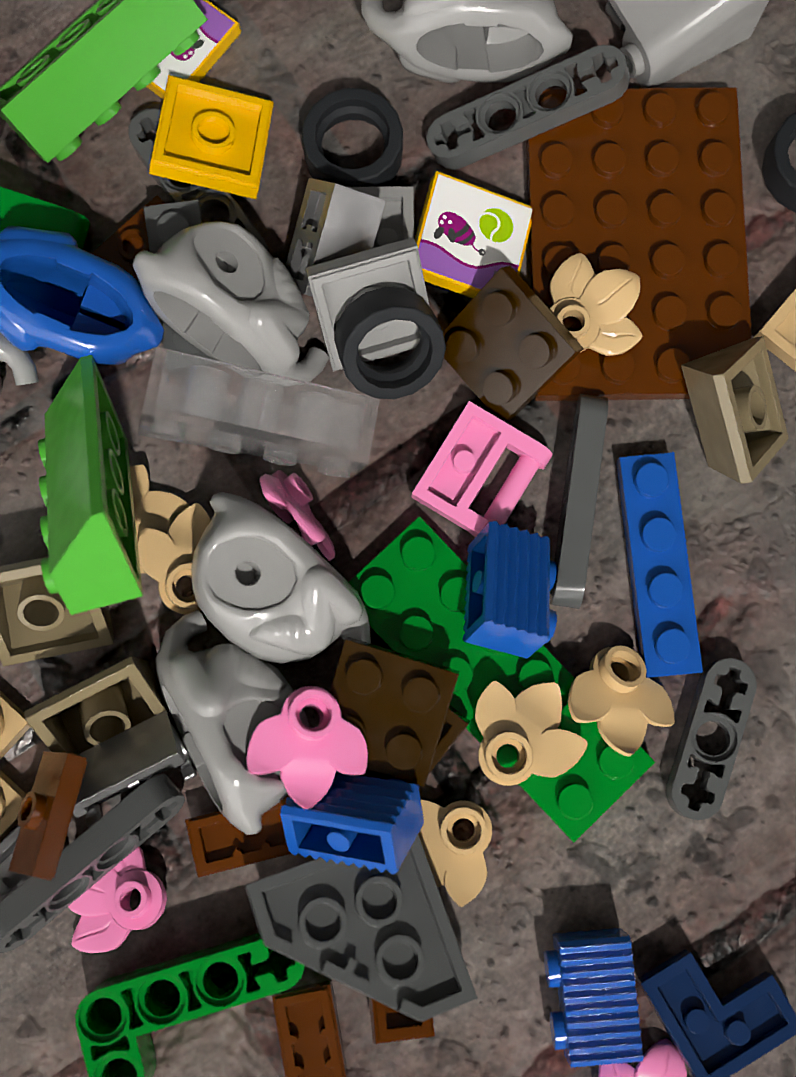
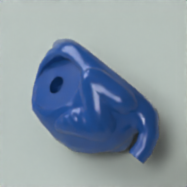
M7 226L0 232V333L13 346L22 351L34 350L38 346L51 348L77 359L92 355L96 364L108 365L125 363L136 354L159 346L164 335L162 324L145 298L139 281L117 264L78 248L77 241L67 232L20 226Z

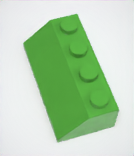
M97 0L0 86V116L45 162H50L54 157L58 161H62L81 145L82 139L79 135L93 122L97 126L106 123L121 109L122 105L118 100L132 87L139 91L154 81L161 72L157 65L171 52L178 56L192 47L200 37L196 30L208 19L194 0Z
M88 355L80 357L46 411L45 438L38 440L40 457L46 469V475L39 477V487L48 514L40 517V527L45 544L49 549V557L41 559V570L48 591L51 594L59 592L71 615L143 596L127 437L93 356Z

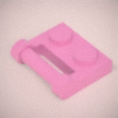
M469 401L412 492L411 498L476 537L488 522L497 521L499 525L506 523L537 470L545 469L553 453L540 442ZM507 448L516 453L519 459L482 517L469 508Z

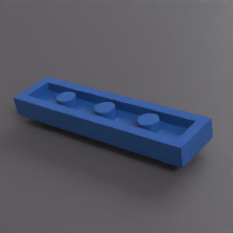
M671 452L619 457L616 461L639 655L646 666V678L703 673L675 454Z

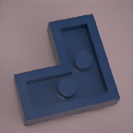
M684 949L636 979L693 1077H730L796 1035V1013L774 976L766 971L719 1000L692 953Z

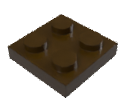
M511 265L501 267L443 331L446 345L444 359L490 412L506 423L511 421L584 349Z
M351 637L345 639L330 693L340 706L341 718L358 728L364 736L368 754L366 769L425 787L460 671Z

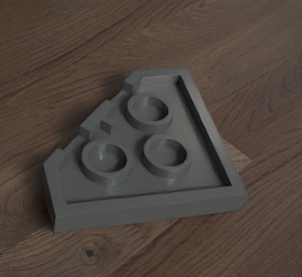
M418 835L399 870L393 875L387 869L381 873L376 867L369 870L365 865L358 868L354 863L347 866L343 861L336 864L332 859L326 862L320 857L317 860H312L245 886L265 947L416 1021H425L478 999Z

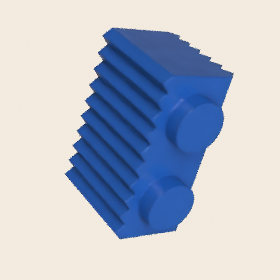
M491 521L472 540L467 550L469 553L467 558L469 563L466 569L468 574L465 579L467 581L465 588L467 591L465 600L467 602L464 607L466 613L463 630L465 633L462 640L466 643L528 659L542 645L551 640L556 629L557 614L555 610L549 608L550 590L557 577V564L555 561L550 560V539L548 536L540 537L538 533L530 534L528 530L520 531L518 527L509 528L508 524L499 525L497 521Z
M337 771L326 795L312 808L303 809L292 798L287 797L286 806L282 805L280 811L288 851L294 856L300 853L304 858L310 855L315 860L319 857L326 862L332 859L336 864L343 861L347 866L354 863L358 868L365 865L369 870L376 867L381 873L387 869L392 875L399 870L424 824L418 785L406 783L397 778L384 780L359 775H347Z
M622 928L554 933V950L544 951L548 988L558 987L560 1011L550 1012V1029L554 1050L564 1049V1056L570 1067L643 1061L644 1056L640 1036V1018L638 1014L630 936Z

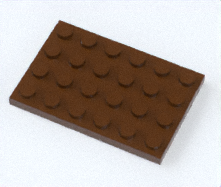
M737 87L628 88L622 97L616 101L526 140L528 205L532 209V224L529 232L531 289L550 308L553 305L550 294V282L554 273L565 260L575 254H584L596 275L611 269H623L633 272L640 278V293L633 309L626 317L634 322L643 337L630 350L615 356H605L589 348L580 352L534 397V401H577L579 394L606 397L608 400L690 399L681 367L682 364L752 338ZM546 89L540 95L538 105L547 109L555 108L565 100L567 91L565 89ZM576 89L578 95L584 93L583 89ZM569 316L563 319V325L567 330L579 331L582 329V324L576 317Z

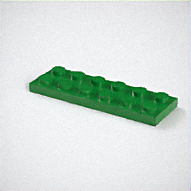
M419 516L348 582L358 592L369 618V627L393 651L460 671L450 705L470 720L469 725L465 729L479 744H481L483 736L475 721V709L479 697L491 682L497 681L511 692L514 698L520 692L533 685L552 682L559 685L562 696V714L558 728L583 737L588 743L586 750L579 761L567 772L551 778L531 774L518 785L572 842H575L655 761L641 747L633 755L624 756L606 744L598 731L597 722L578 723L573 720L569 712L568 697L570 687L575 678L544 645L526 659L466 643L462 640L465 633L463 627L466 613L464 607L467 602L465 600L467 593L465 590L467 585L465 579L468 574L466 571L467 565ZM504 744L499 747L496 753L498 763L503 767H510L515 764L517 760L516 749L510 744Z

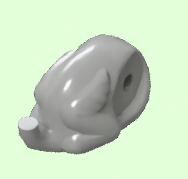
M382 0L361 1L362 16L370 31L398 53L399 60L404 69L413 74L443 83H455L459 80L506 83L521 80L567 53L572 43L573 34L559 18L554 0H403L401 9L396 12H386L383 9Z
M222 221L200 223L179 231L167 240L155 254L145 250L135 256L133 268L137 274L143 294L155 314L187 342L242 378L278 388L303 386L310 383L325 368L329 356L326 352L316 347L310 348L304 359L297 361L300 353L297 340L305 331L309 321V311L305 306L297 284L283 263L278 258H273L257 238L241 226Z
M219 492L212 496L210 504L214 509V517L203 532L194 551L191 568L192 589L199 608L230 642L258 659L276 663L310 660L338 637H342L344 641L346 638L351 637L371 644L369 618L358 592L308 542L278 517L242 496Z
M199 610L182 616L164 634L156 657L157 674L162 696L194 767L219 811L233 826L246 835L257 834L262 829V814L277 805L288 793L281 781L280 771L263 775H254L248 772L246 765L247 748L257 726L262 721L281 714L285 700L294 690L278 668L266 660L254 657L237 645L220 644L205 650L190 651L187 646L194 636L207 631L203 615ZM302 709L300 711V720L303 725L310 728L306 713Z

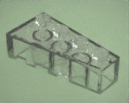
M156 346L138 435L208 447L224 453H244L261 456L263 460L278 465L295 466L296 463L318 466L317 471L322 474L348 478L351 472L357 473L369 463L380 399Z

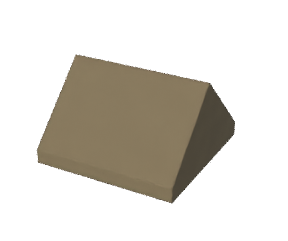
M764 336L751 338L681 365L708 467L739 483L752 482L789 439Z
M42 558L0 566V661L3 667L114 644L109 605L71 615L59 592L51 594L48 591L41 570Z
M132 656L24 711L25 720L51 752L71 753L74 755H78L165 710L171 716L162 696L160 684L149 661Z

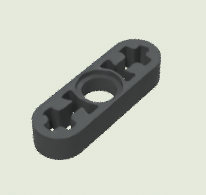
M727 658L714 661L703 669V673L699 677L666 785V798L670 807L683 817L693 820H705L715 815L722 806L757 689L754 672L741 660ZM729 670L733 671L732 681L740 685L739 693L728 694L722 710H733V718L730 719L728 716L716 712L705 713L706 703L711 706H717L722 696V688L714 684L715 677L727 675ZM709 721L720 725L726 736L723 749L715 755H708L702 752L696 742L698 729L702 724ZM690 757L701 763L718 765L716 774L703 771L700 788L708 792L705 802L696 801L692 809L688 808L689 798L681 794L683 784H694L699 772V768L687 766Z

